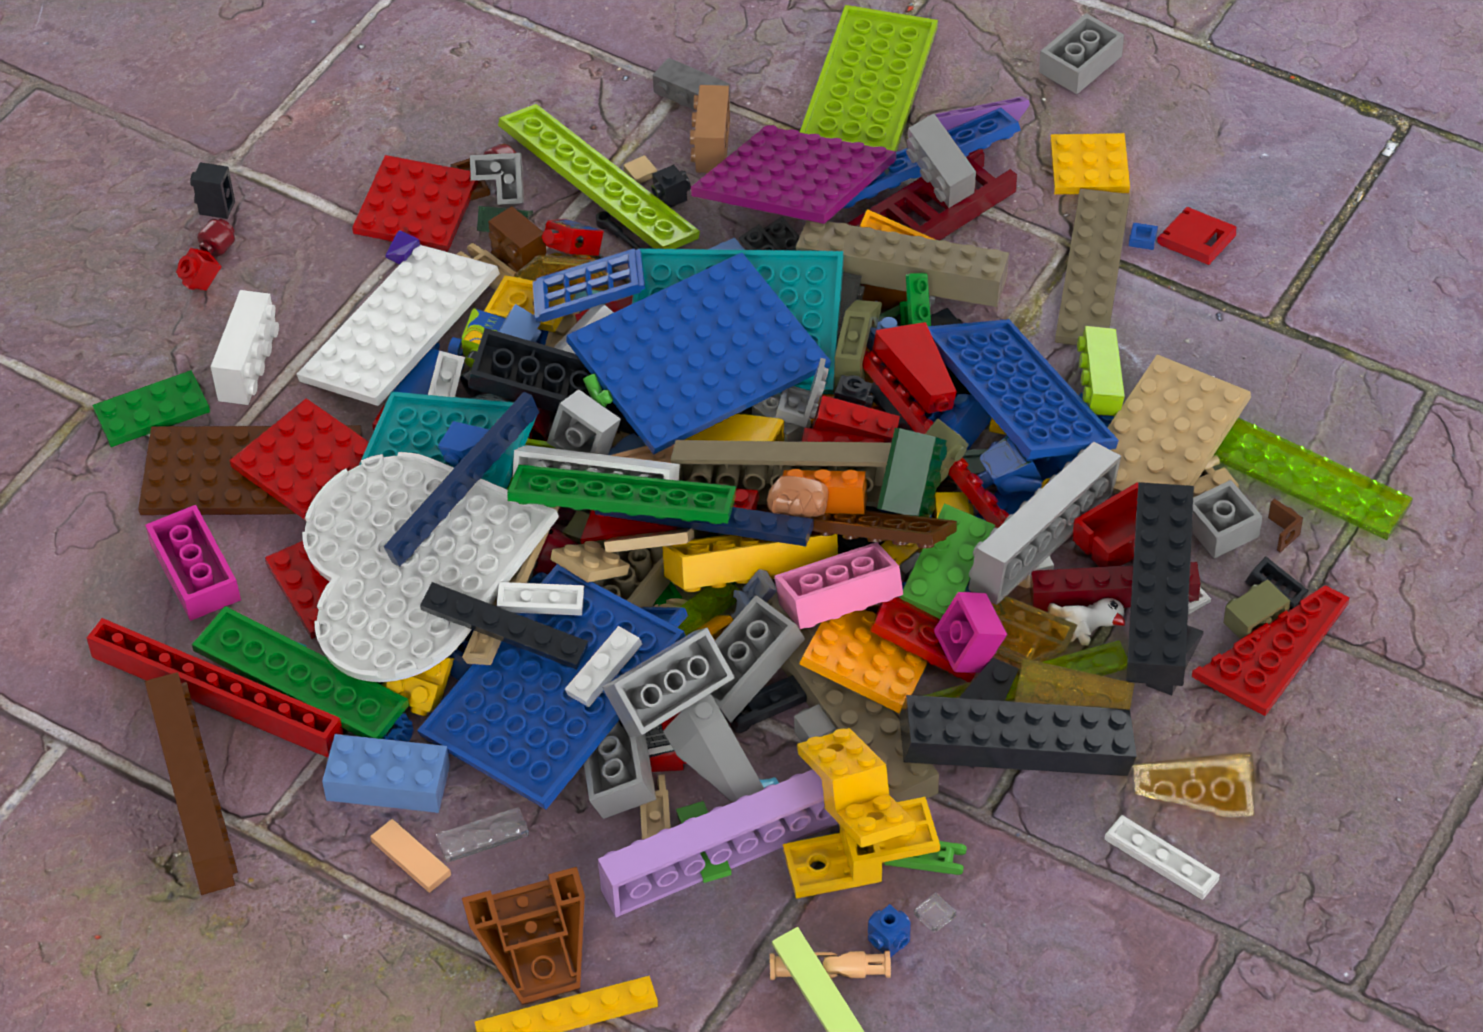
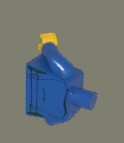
M1008 436L1000 441H994L989 449L979 458L985 468V471L977 475L983 481L982 487L986 489L994 484L1000 495H1007L1018 491L1035 493L1038 488H1043L1050 480L1048 478L1041 483L1042 478L1032 459H1027Z

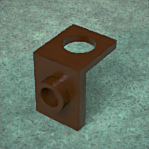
M1273 499L1270 503L1268 518L1285 529L1280 533L1277 551L1281 553L1300 535L1303 517L1298 515L1292 508Z

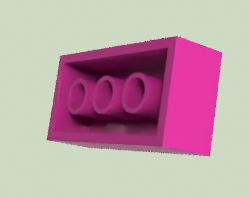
M196 505L145 525L150 545L190 621L241 601L237 580Z

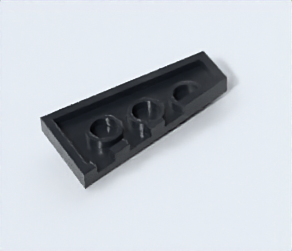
M993 657L959 698L1005 701L1019 669Z

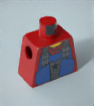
M569 219L548 220L545 231L542 234V240L547 247L564 253L599 256L604 231ZM582 236L583 243H578L577 237Z

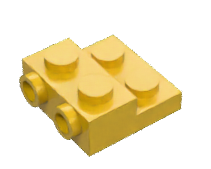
M447 657L425 672L402 680L383 682L382 686L408 698L409 706H412L411 712L427 716L428 712L432 713L441 703L454 658Z

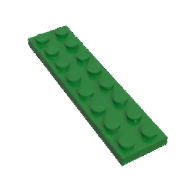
M518 465L507 491V501L517 502L522 505L531 503L541 504L546 507H570L574 510H598L602 513L619 512L630 516L649 515L659 519L668 517L682 519L683 521H708L712 524H728L736 497V486Z
M227 606L220 611L192 644L194 652L251 681L339 717L342 728L359 737L382 739L409 706L408 698L376 682L364 681L348 676L337 669L327 657Z

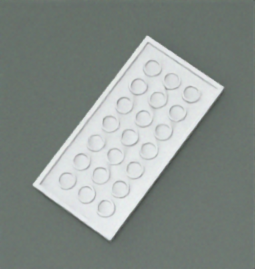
M420 245L413 250L412 255L389 275L297 373L299 381L379 406L500 274L498 267Z

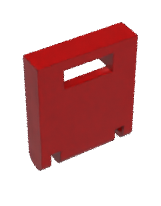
M1185 207L1182 213L1157 237V242L1165 248L1210 265L1235 238L1236 226L1190 207ZM1217 233V241L1212 247L1206 245L1211 237Z

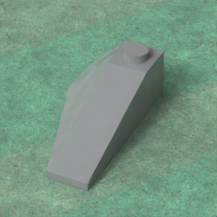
M711 694L682 710L663 731L676 755L695 769L702 778L708 780L732 803L742 796H750L764 789Z

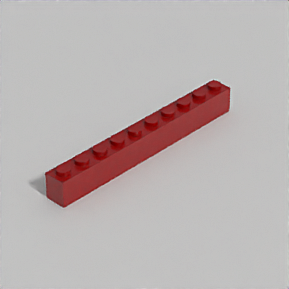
M104 618L100 619L86 637L92 658L146 681L178 672L180 682H187L191 700L329 758L334 735H344L341 719L335 715Z

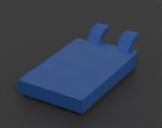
M452 337L448 346V352L446 353L463 356V349H460L462 339ZM436 343L394 388L393 392L428 395L440 351L439 343Z

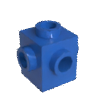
M890 904L882 911L877 910L868 921V941L882 954L890 950L891 958L910 942L911 923L908 916L900 910L897 911Z

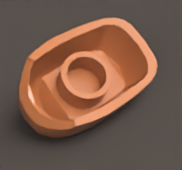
M781 476L769 490L767 497L768 508L772 513L812 518L822 516L827 507L828 488L824 483L796 476Z

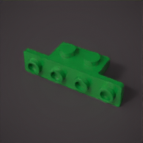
M926 273L906 274L907 301L900 302L901 326L926 322L929 327L931 326L928 275Z

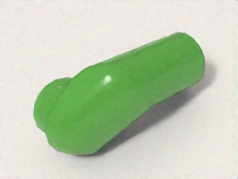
M596 374L583 378L589 395L593 400L603 407L612 403L613 397L610 391L602 390Z

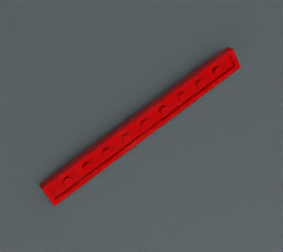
M865 350L862 363L865 371L914 432L925 434L934 422L926 418L924 415L926 411L917 402H913L909 391L896 381L897 377L888 367L883 365V361L874 350L870 352ZM964 458L955 461L950 467L948 474L987 522L994 524L995 528H999L1009 514L998 507L996 504L998 500L992 493L985 491L982 487L983 481L976 474L968 470L969 464Z

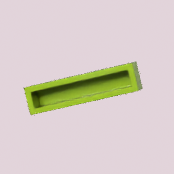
M1085 326L1083 336H1079L1077 341V351L1081 352L1079 368L1083 369L1081 385L1085 386L1083 401L1097 415L1116 416L1118 411L1122 409L1125 397L1116 329Z

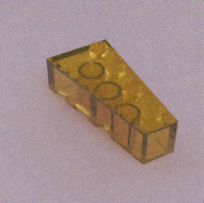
M1023 658L1017 674L1012 702L1130 709L1135 683Z

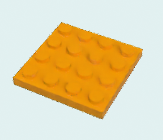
M865 609L844 614L838 619H829L821 622L799 664L900 714L906 695H912L928 661L905 651L902 647L871 632L876 614Z

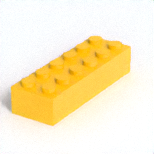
M812 531L807 546L734 535L694 539L685 544L663 546L664 577L686 592H696L705 586L722 588L730 582L747 584L759 569L767 571L771 579H775V575L838 555L837 534L822 536L818 535V532Z

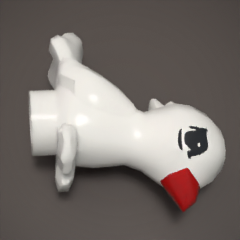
M1113 598L1101 599L1088 607L1079 605L1060 607L1054 603H1049L1048 606L1050 624L1058 625V631L1065 640L1072 642L1078 638L1081 645L1088 646L1091 639L1088 635H1091L1097 627L1125 626L1123 605Z

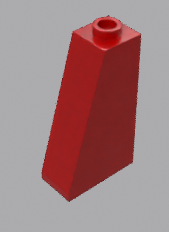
M926 322L876 330L873 344L874 352L927 413L953 409L956 389Z

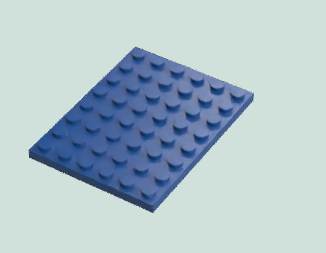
M739 253L580 328L566 337V342L589 372L596 374L602 389L610 391L613 397L612 402L653 455L675 445L676 440H685L814 376L820 358L826 359L825 368H830L831 365L830 359L743 253Z
M559 564L552 569L541 584L584 585L582 615L516 614L587 640L588 648L578 669L576 670L501 641L492 664H473L417 730L424 739L435 745L447 746L448 753L547 810L620 720L604 690L590 707H587L567 694L565 688L618 626L639 637L642 645L613 680L686 636L683 630L593 582L584 581Z

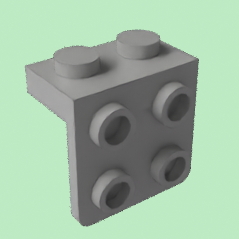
M820 358L810 391L792 386L781 392L775 418L783 419L786 424H795L805 428L808 419H814L829 370L824 367L826 359Z

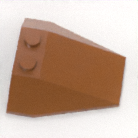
M577 867L548 874L547 880L493 895L491 890L462 898L470 929L522 1005L580 989L585 894Z

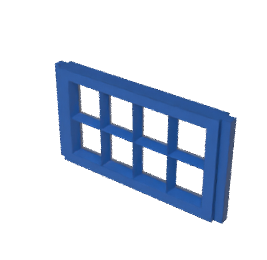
M627 250L537 278V281L533 282L536 322H546L641 293V290L645 289L641 250ZM628 263V269L612 273V268ZM606 270V276L591 280V274ZM585 276V282L569 286V281ZM629 278L630 283L614 288L613 282ZM561 283L564 284L563 289L548 293V287ZM608 284V290L592 294L593 288ZM586 291L585 297L571 301L570 295ZM565 297V303L549 307L550 301Z

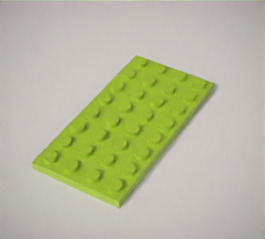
M845 5L800 133L819 134L820 137L840 138L842 141L851 143L861 142L872 147L882 146L887 150L897 152L938 28V20Z

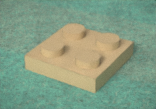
M586 541L585 544L565 545L563 548L553 549L551 554L552 561L586 582L628 575L630 566L621 560L619 555L605 552V549L601 548V545L594 541Z

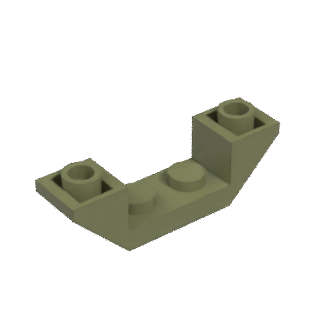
M855 300L845 311L835 354L834 393L842 375L859 376L865 380L866 373L862 363L870 328H877L882 307L881 302Z

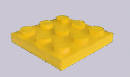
M1125 133L1051 134L1050 146L1054 194H1079L1080 188L1115 193L1130 192Z

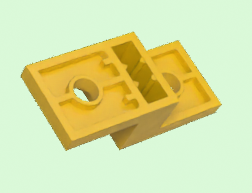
M850 728L838 729L831 734L821 737H811L807 741L797 744L798 755L822 779L825 810L861 848L916 831L914 819L889 795L886 764Z
M926 797L897 802L915 821L916 831L861 848L840 826V833L783 844V853L795 898L882 882L883 862L939 852L940 843ZM816 861L823 862L826 865L820 870L810 867Z

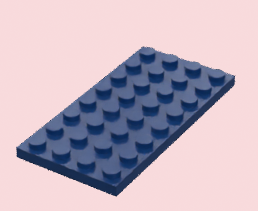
M1010 319L928 327L943 362L1027 459L1078 454L1093 442L1109 450L1116 449L1119 442L1116 436Z

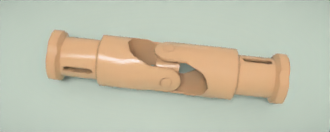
M890 950L885 951L884 954H866L864 951H850L839 957H836L837 954L832 952H814L817 957H824L823 967L831 979L837 977V974L851 979L865 978L866 975H885L886 978H891ZM770 953V980H775L776 977H792L781 958L775 956L774 953Z

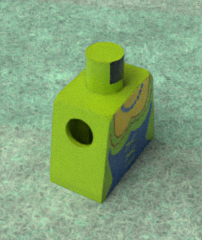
M473 308L461 340L463 354L466 356L465 363L472 368L484 328L499 331L505 320L504 317Z

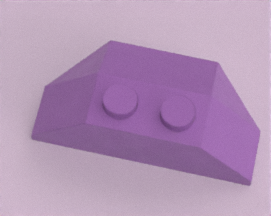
M1021 96L935 115L947 131L1000 107L1019 121L1030 103L1028 99Z

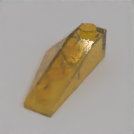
M1252 752L1133 764L1136 794L1165 802L1178 803L1195 810L1200 809L1212 812L1222 817L1255 815V777Z

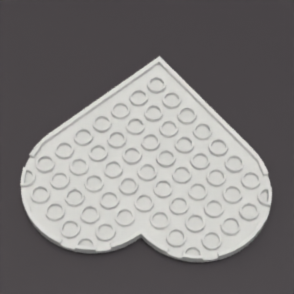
M398 452L397 456L383 457L382 454L361 460L362 464L350 471L342 470L327 482L313 499L305 516V532H302L304 548L311 563L321 576L330 581L318 602L317 608L319 611L317 621H315L316 637L324 654L341 672L356 679L371 682H390L406 679L439 664L456 650L470 633L471 629L420 609V604L431 582L492 604L498 596L499 582H509L558 519L559 515L556 509L541 504L530 503L522 505L517 502L507 501V489L480 479L449 512L448 516L438 524L430 536L419 545L412 556L399 567L391 562L383 546L454 468L420 454Z

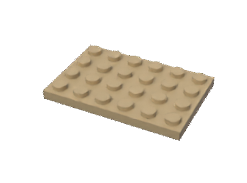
M1156 355L1122 405V409L1118 411L1108 426V429L1119 440L1116 449L1111 451L1121 455L1113 493L1118 494L1136 482L1194 486L1251 399V392L1168 358Z

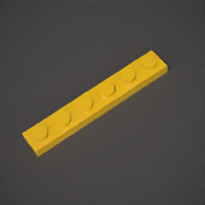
M649 975L478 1020L474 1023L476 1032H564L658 1007V1000Z

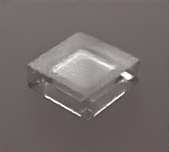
M935 892L914 909V915L932 932L936 933L956 917V910Z

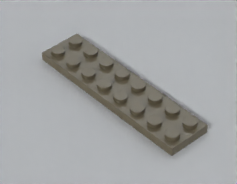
M1080 188L1055 343L1077 345L1078 337L1083 336L1085 326L1110 328L1130 194Z

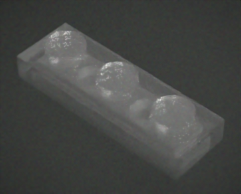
M517 807L438 833L436 836L446 863L527 837L529 836V831L520 808Z

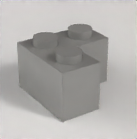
M521 153L470 155L471 181L496 179L497 205L524 203Z

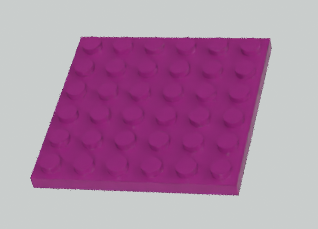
M767 125L691 186V196L825 224L896 161V151L887 150L882 146L872 147L861 142L851 143L842 141L840 138L820 137L819 134H805L794 129L784 130L774 125Z

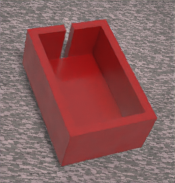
M1138 482L1074 519L1072 540L1087 555L1092 554L1091 559L1099 567L1122 566L1134 557Z

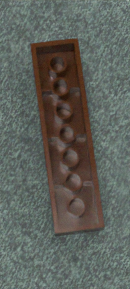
M178 672L144 681L200 893L204 895L236 886L233 874L238 873L187 682H180Z

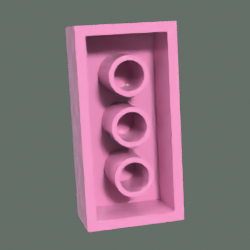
M877 542L775 575L779 605L799 629L811 628L817 623L829 619H838L844 614L861 611L868 606L880 602H888L895 597L903 595L899 565Z

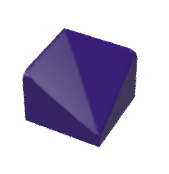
M399 230L385 257L397 264H401L412 255L415 248L420 246L419 239Z

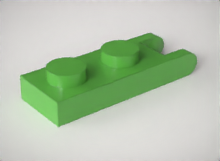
M939 841V852L884 862V865L961 875L964 867L961 864L953 863L954 854L965 855L967 847L963 844Z

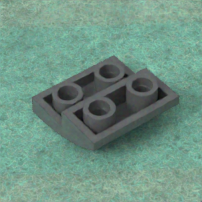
M781 216L765 228L758 224L740 236L739 240L747 250L796 251V245L800 236Z

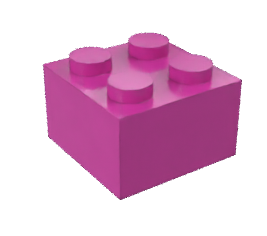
M958 592L934 629L954 672L980 673L990 662L1007 636L986 593Z

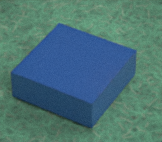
M1133 222L1129 247L1154 250L1158 226Z

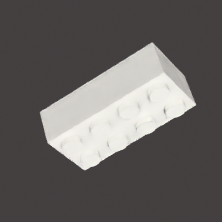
M239 291L211 364L218 401L249 405L252 395H255L257 392V380L264 373L266 356H270L273 337L276 338L279 331V324L275 322V305H272L271 296L268 293Z

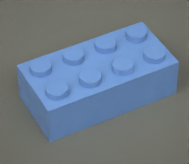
M335 734L322 780L326 801L439 813L450 768L447 746Z

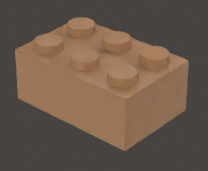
M700 85L699 95H694V110H697V112H692V127H695V130H690V145H695V147L691 148V162H695L696 173H709L727 157L730 130L729 86Z

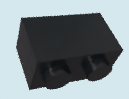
M200 162L190 178V184L193 186L195 193L194 203L197 204L199 215L228 219L235 204L229 167Z

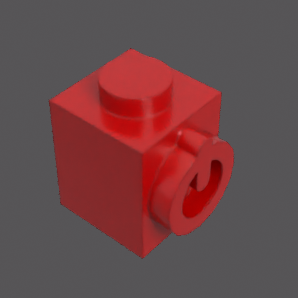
M190 248L188 253L179 260L176 273L182 279V284L188 289L207 291L222 266L209 252Z

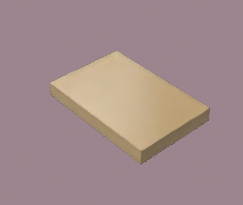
M685 528L612 537L604 542L605 552L685 544L694 538V529Z

